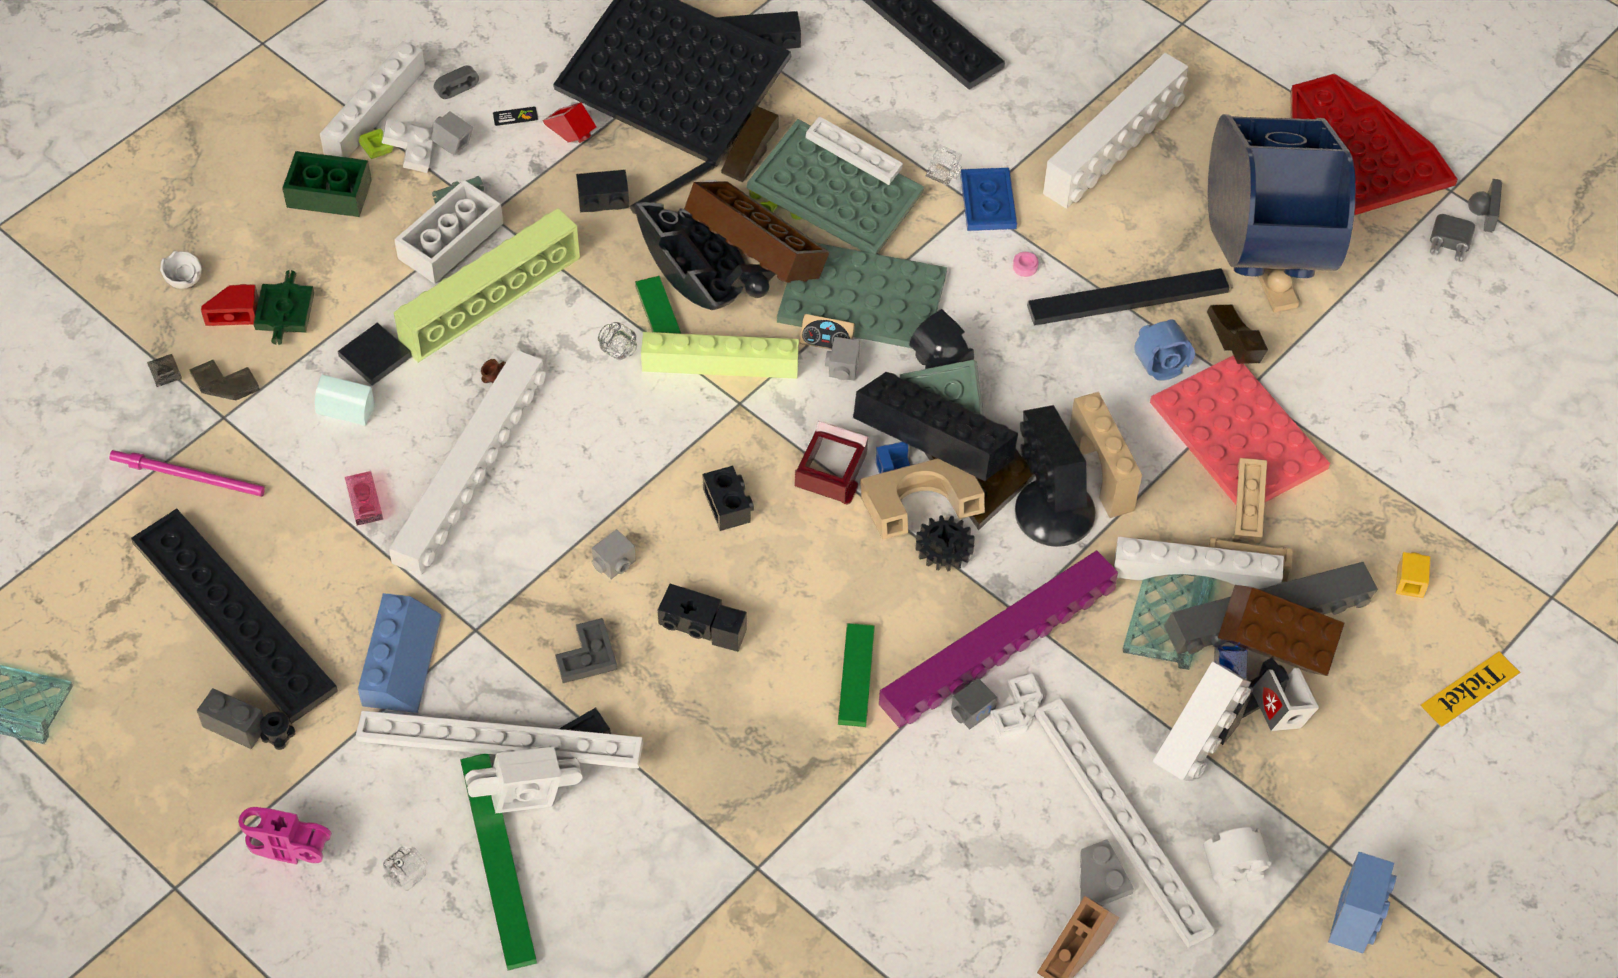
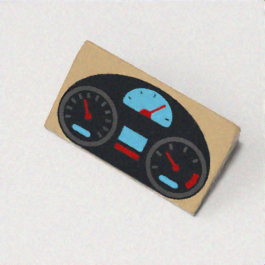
M804 314L799 343L832 350L834 337L853 339L855 324Z

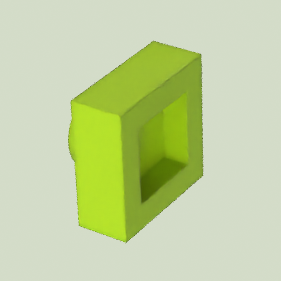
M381 128L359 137L358 142L370 159L391 153L393 150L392 145L382 143L383 131Z

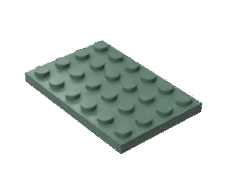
M797 119L749 179L747 188L857 249L875 255L878 254L922 195L924 186L898 173L890 185L805 138L806 132L811 126Z
M817 243L830 252L819 279H812L807 282L798 280L786 284L777 314V323L802 327L804 314L854 323L855 338L911 348L909 343L915 330L924 320L937 312L947 275V267Z

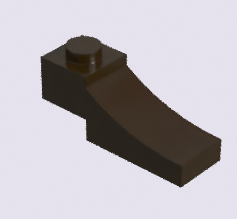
M1233 304L1210 305L1207 314L1224 351H1232L1237 364L1260 363L1268 351L1260 331L1248 328L1237 314Z

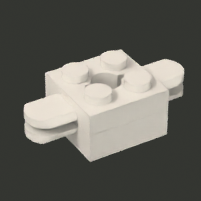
M536 746L528 750L515 751L509 749L497 753L493 768L472 770L466 774L465 780L471 797L492 796L496 814L552 807L558 787L576 785L582 780V772L579 761L576 758L557 760L554 747L544 748Z

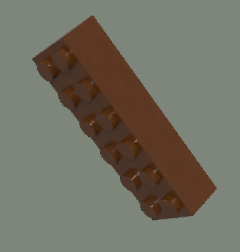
M728 181L693 182L684 207L686 211L692 214L693 219L709 226L711 232L726 238L725 241L728 244L743 250L742 253L745 256L757 260L762 268L771 270L783 282L791 283V281L798 280L807 282L808 280L820 278L830 253L828 250Z

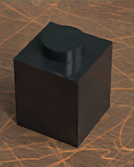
M720 605L711 627L712 645L739 652L747 630V612Z

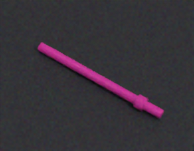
M112 450L109 456L110 460L128 464L129 468L137 470L145 468L260 497L265 492L264 486L145 458V455L132 452L128 454Z

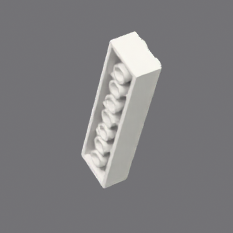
M1164 53L1048 160L1043 194L1066 209L1073 202H1078L1083 193L1088 188H1093L1103 174H1108L1112 166L1118 160L1121 161L1130 148L1136 147L1146 133L1150 134L1160 120H1165L1175 106H1180L1185 97L1183 92L1188 82L1187 72L1189 66L1167 53Z

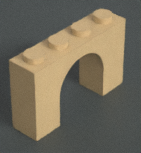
M1095 392L1074 398L1069 432L1083 455L1095 451L1098 453L1102 468V485L1099 499L1109 518L1133 512L1142 478L1139 467L1100 393Z
M940 459L860 479L861 499L882 540L908 533V516L901 500L914 492L933 491L942 494L949 500L959 519L985 513L984 491L976 477Z

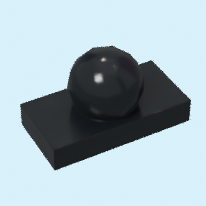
M759 264L738 265L725 281L728 287H745L749 296L761 298L769 291V281L776 274L771 270L762 268Z

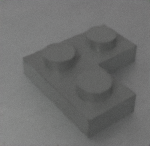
M603 618L576 624L581 648L555 654L562 683L617 670L616 659Z

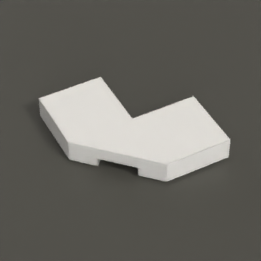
M1034 673L1008 679L1006 685L1014 704L990 711V717L999 739L1024 733L1031 724L1036 709L1040 707L1043 701V694Z

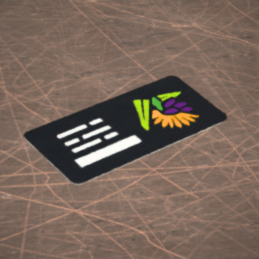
M535 106L493 112L495 126L538 120Z

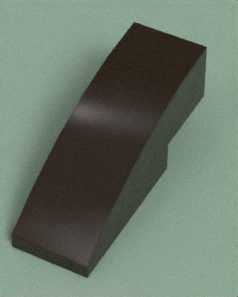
M757 106L738 135L721 170L722 174L744 182L767 151V143L778 130V114Z

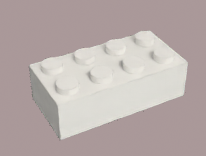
M463 180L394 239L398 259L433 283H436L503 224L501 204Z
M1212 661L1153 762L1181 780L1192 781L1194 777L1198 779L1207 766L1204 760L1208 753L1213 754L1221 743L1222 739L1219 738V735L1223 728L1228 729L1235 720L1236 714L1233 712L1238 703L1243 704L1251 692V689L1248 687L1251 682L1225 666Z

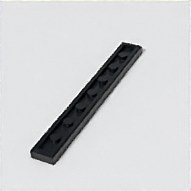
M1222 268L1029 300L1027 307L1035 326L1228 293L1229 285Z

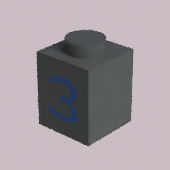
M977 678L953 696L952 715L959 723H964L970 730L988 717L991 710L996 709L997 696Z

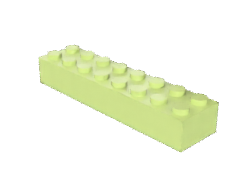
M557 208L553 212L544 215L534 224L525 227L512 238L506 239L493 250L484 253L474 262L465 265L455 274L443 279L433 288L422 292L414 300L400 306L394 312L399 341L411 351L412 357L419 363L580 259L577 225Z

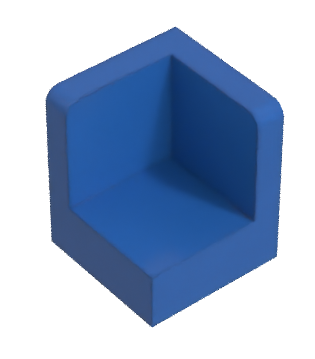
M899 442L876 447L875 463L879 474L910 466L908 444Z

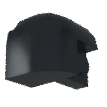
M940 309L924 320L910 339L909 346L916 351L915 356L920 364L925 365V369L974 360V349H968L967 343L962 336L965 331L943 309Z

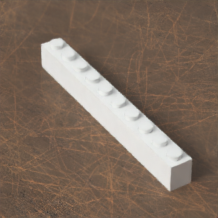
M514 349L390 546L389 552L392 564L420 575L426 566L429 567L432 564L437 548L445 543L452 524L455 525L458 522L461 509L471 501L474 488L477 484L482 483L489 464H493L497 458L498 449L507 442L513 425L519 423L522 411L526 405L531 403L537 386L543 384L546 376L543 368V359Z

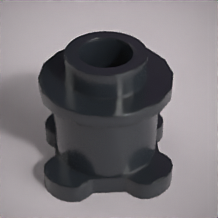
M271 712L261 720V740L264 743L269 742L274 745L276 750L284 749L288 739L295 735V729L289 725L288 717L284 713Z

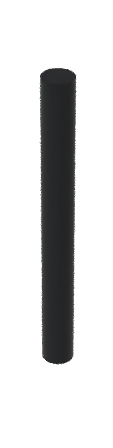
M706 161L630 205L632 213L636 214L634 208L636 203H655L712 170L714 168L713 162Z

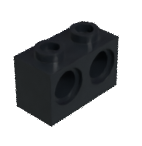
M733 465L702 474L703 491L719 530L723 531L750 523L751 511H754L753 502L750 495H745L743 491L745 490L743 477L741 474H736Z

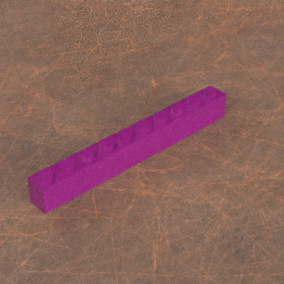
M1097 550L881 689L879 693V706L898 728L907 723L912 724L916 722L922 713L928 709L933 710L937 708L945 698L951 694H957L965 688L966 684L977 678H983L987 671L995 665H1003L1012 654L1017 651H1024L1032 641L1038 637L1043 638L1047 636L1053 627L1058 624L1067 623L1076 612L1081 609H1088L1102 595L1108 596L1116 588L1118 571Z

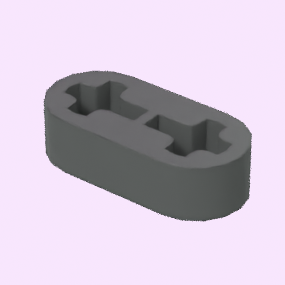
M466 65L439 77L435 81L433 88L440 98L449 99L473 88L479 81V75L473 67Z

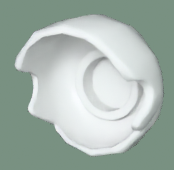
M174 251L169 257L162 259L160 271L169 285L177 289H186L193 286L200 279L202 266L198 258L190 252Z

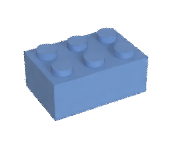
M1358 852L1341 891L1328 940L1329 943L1362 954L1367 944H1374L1383 919L1387 916L1390 906L1388 901L1389 894L1392 893L1397 876L1392 874L1393 862Z

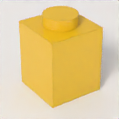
M1416 552L1402 553L1397 566L1396 594L1419 598L1424 597L1429 585L1431 556L1421 555Z

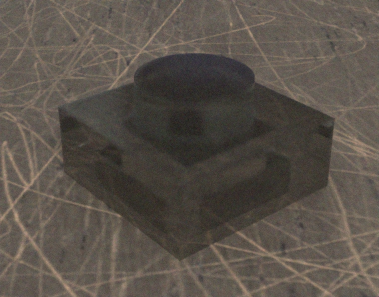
M172 354L147 362L156 387L182 379Z

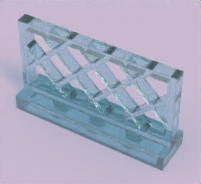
M1188 574L1168 575L1157 582L1153 577L1144 579L1123 645V653L1177 662L1178 668L1189 670L1193 654L1188 652L1177 654L1175 648L1174 652L1162 651L1158 645L1170 639L1164 624L1172 612L1208 603L1214 578L1189 575L1195 576L1194 580L1185 586H1182L1177 578ZM1173 582L1178 589L1166 595L1161 587ZM1156 590L1162 598L1150 604L1145 596ZM1183 595L1188 601L1187 604L1176 608L1171 600ZM1166 603L1172 612L1159 617L1154 609ZM1150 612L1155 620L1143 626L1139 621V617ZM1160 626L1166 634L1153 640L1148 631ZM1142 634L1149 642L1141 647L1131 645L1132 640Z
M0 665V675L8 676L9 680L0 683V691L13 687L16 692L13 695L0 699V734L45 744L49 737L48 728L73 687L72 682ZM26 681L35 684L34 687L21 692L17 686ZM53 687L61 689L58 694L48 698L43 692ZM37 693L41 695L42 700L29 705L24 700V698ZM19 700L23 706L16 710L4 707ZM44 707L48 709L45 717L31 714V712Z

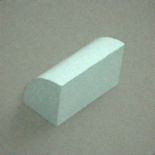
M322 374L315 395L316 413L365 426L375 407L371 386Z

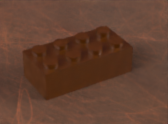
M1235 585L1218 639L1266 657H1272L1274 660L1303 671L1328 676L1345 623L1254 587Z

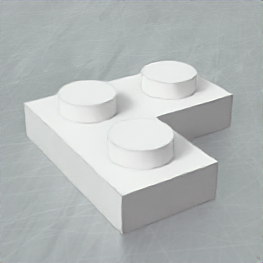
M386 119L382 143L406 149L403 168L427 173L433 144L431 140L433 130Z

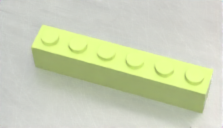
M643 332L641 347L642 372L797 379L799 339Z

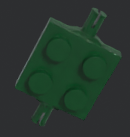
M290 270L286 271L283 283L262 284L253 323L255 330L273 331L271 342L277 345V342L278 345L282 344L284 332L306 333L314 289L313 286L295 284L296 272L291 270V274Z

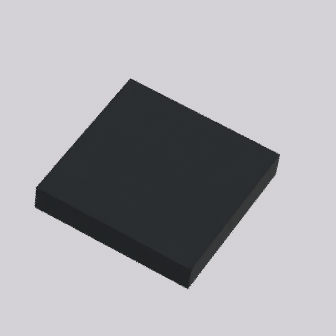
M378 322L338 350L339 357L372 386L412 357L411 351Z

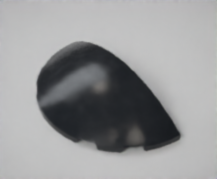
M644 202L635 204L637 220L647 247L663 275L679 293L694 304L709 310L720 309L735 300L743 287H728L725 280L738 265H745L743 257L736 246L728 244L725 241L726 238L711 232L709 227L693 219L692 214L681 208L678 212L664 209V204Z

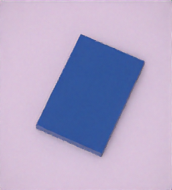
M1009 167L960 169L967 231L1017 229Z

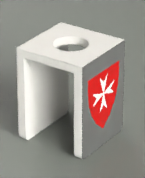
M1294 668L1288 674L1289 681L1285 692H1283L1273 670H1267L1253 687L1252 693L1271 731L1302 728L1319 709L1299 668Z

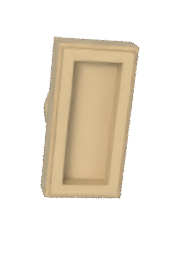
M1265 268L1264 274L1258 276L1273 312L1298 308L1299 301L1291 286L1292 277L1286 275L1284 269Z

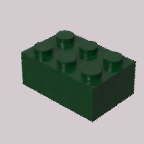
M295 151L282 187L286 207L360 217L372 181L368 160Z

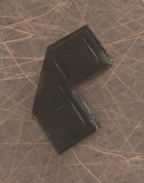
M214 360L189 369L194 382L203 394L237 401L260 390L259 384L248 367L223 377Z

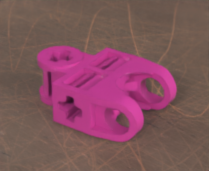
M247 808L241 813L238 820L241 831L246 834L245 842L251 853L296 865L299 859L309 863L322 862V851L325 842L332 835L328 828L320 824L301 822L297 814L270 808ZM256 815L261 818V822L256 827L244 825L245 820L250 816ZM255 838L261 841L263 845L254 846L251 844V841Z

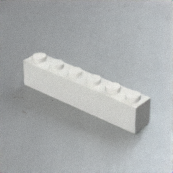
M404 41L396 47L320 133L324 154L349 158L360 145L358 142L360 135L371 132L426 70L422 49Z

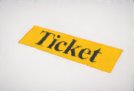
M1498 651L1420 706L1440 727H1443L1521 672Z

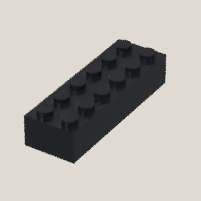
M885 372L856 391L854 419L979 479L986 481L1014 460L1018 432L1009 429L1006 425L998 424L982 414L972 412L961 404L944 399L939 394L929 392L915 383L901 379L894 373Z

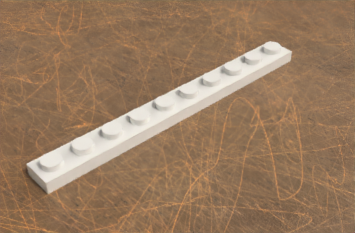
M1059 698L1036 709L1035 716L1187 948L1213 936L1214 928L1062 699Z
M361 711L355 736L359 742L494 755L509 749L520 751L536 746L544 748L554 747L557 760L576 758L579 763L639 768L644 743L642 737L371 711Z

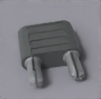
M1446 214L1437 215L1430 237L1432 243L1430 253L1433 255L1435 245L1437 247L1434 255H1438L1440 247L1455 250L1454 259L1457 261L1461 252L1459 262H1462L1465 252L1470 249L1475 224L1471 221Z

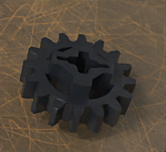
M940 515L937 522L933 518H929V524L922 523L920 532L916 534L915 549L919 551V559L927 558L926 566L929 567L934 563L938 571L941 569V566H945L947 571H951V565H955L960 569L962 561L968 563L970 555H973L975 537L971 535V528H963V520L955 523L954 516H950L949 520H944L943 515Z

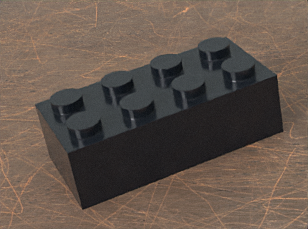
M1055 406L1023 410V421L1020 422V431L1022 437H1024V444L1020 445L1021 455L1024 460L1027 459L1030 473L1035 474L1038 487L1044 490L1046 502L1051 503L1055 512L1087 507L1086 460Z

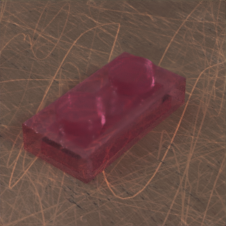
M371 471L345 477L356 525L383 520Z

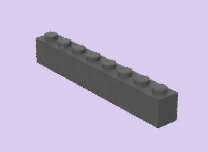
M1359 562L1259 590L1321 614L1332 612L1336 615L1353 606L1362 608L1368 605L1378 588L1364 562ZM1231 597L1171 613L1164 624V628L1177 654L1184 652L1193 654L1206 646L1213 645V647H1219L1226 643V641L1218 639V635Z

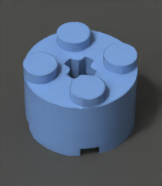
M1175 320L1159 322L1152 326L1146 325L1139 330V337L1134 347L1135 354L1147 373L1156 380L1164 381L1175 378L1182 373L1180 371L1181 368L1185 365L1189 367L1193 362L1195 349Z

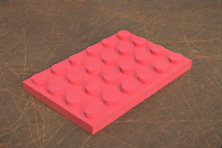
M1234 355L1151 396L1150 403L1235 505L1237 502L1239 472L1237 465L1240 458L1267 460L1265 502L1329 469L1330 462L1244 364H1237Z

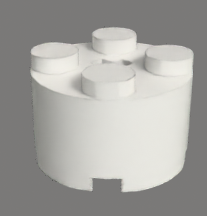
M1252 827L1228 830L1219 834L1221 840L1213 843L1212 838H1210L1203 844L1213 879L1218 882L1220 888L1234 885L1236 879L1247 878L1249 882L1259 880L1264 877L1263 871L1271 865L1259 828L1255 832H1253Z

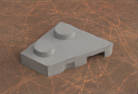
M1108 839L1081 849L1080 903L1084 896L1102 906L1133 894L1134 888Z

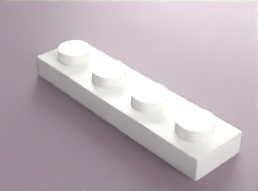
M820 116L806 132L805 138L888 185L902 170V162Z

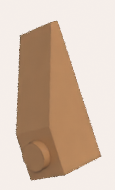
M1084 896L1037 973L1044 978H1074L1103 945L1120 917Z

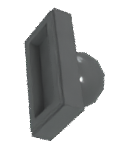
M1492 179L1488 193L1484 191L1472 194L1468 201L1469 210L1478 216L1485 215V232L1492 233L1499 219L1502 182L1499 179Z

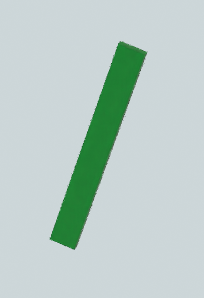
M480 754L460 759L464 780L466 774L472 770L492 768L489 754ZM468 793L507 971L537 964L503 813L495 814L491 795L471 797Z

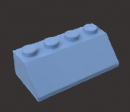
M383 593L358 686V693L363 707L418 713L441 621V614L411 596Z

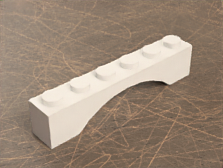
M1118 537L1114 568L1118 571L1117 578L1141 581L1162 575L1188 574L1211 577L1233 585L1262 589L1282 583L1284 556Z

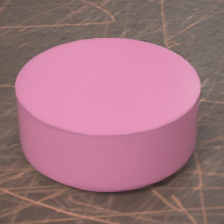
M1031 252L1018 253L1013 260V270L1015 273L1024 277L1034 275L1038 270L1039 261L1037 256Z

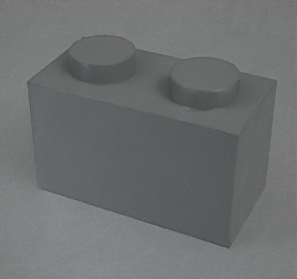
M212 688L197 709L202 727L249 749H252L262 733L260 724L263 719L262 710Z

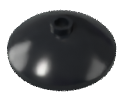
M1036 480L1021 490L1015 503V518L1020 529L1032 540L1047 546H1068L1082 540L1090 532L1095 521V505L1088 492L1087 507L1055 512L1051 503L1046 502L1044 490L1038 487Z

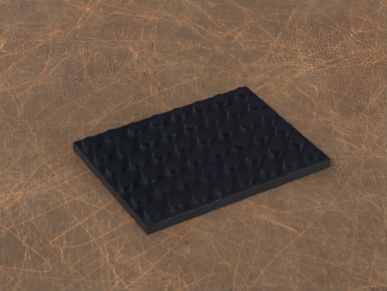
M613 0L556 79L553 87L554 90L705 162L711 161L717 167L751 114L763 100L792 56L791 51L679 0Z

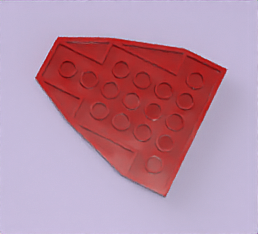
M1334 73L1292 85L1290 92L1291 119L1325 118L1351 153L1354 163L1356 188L1354 215L1456 186L1457 177L1433 143L1380 101Z

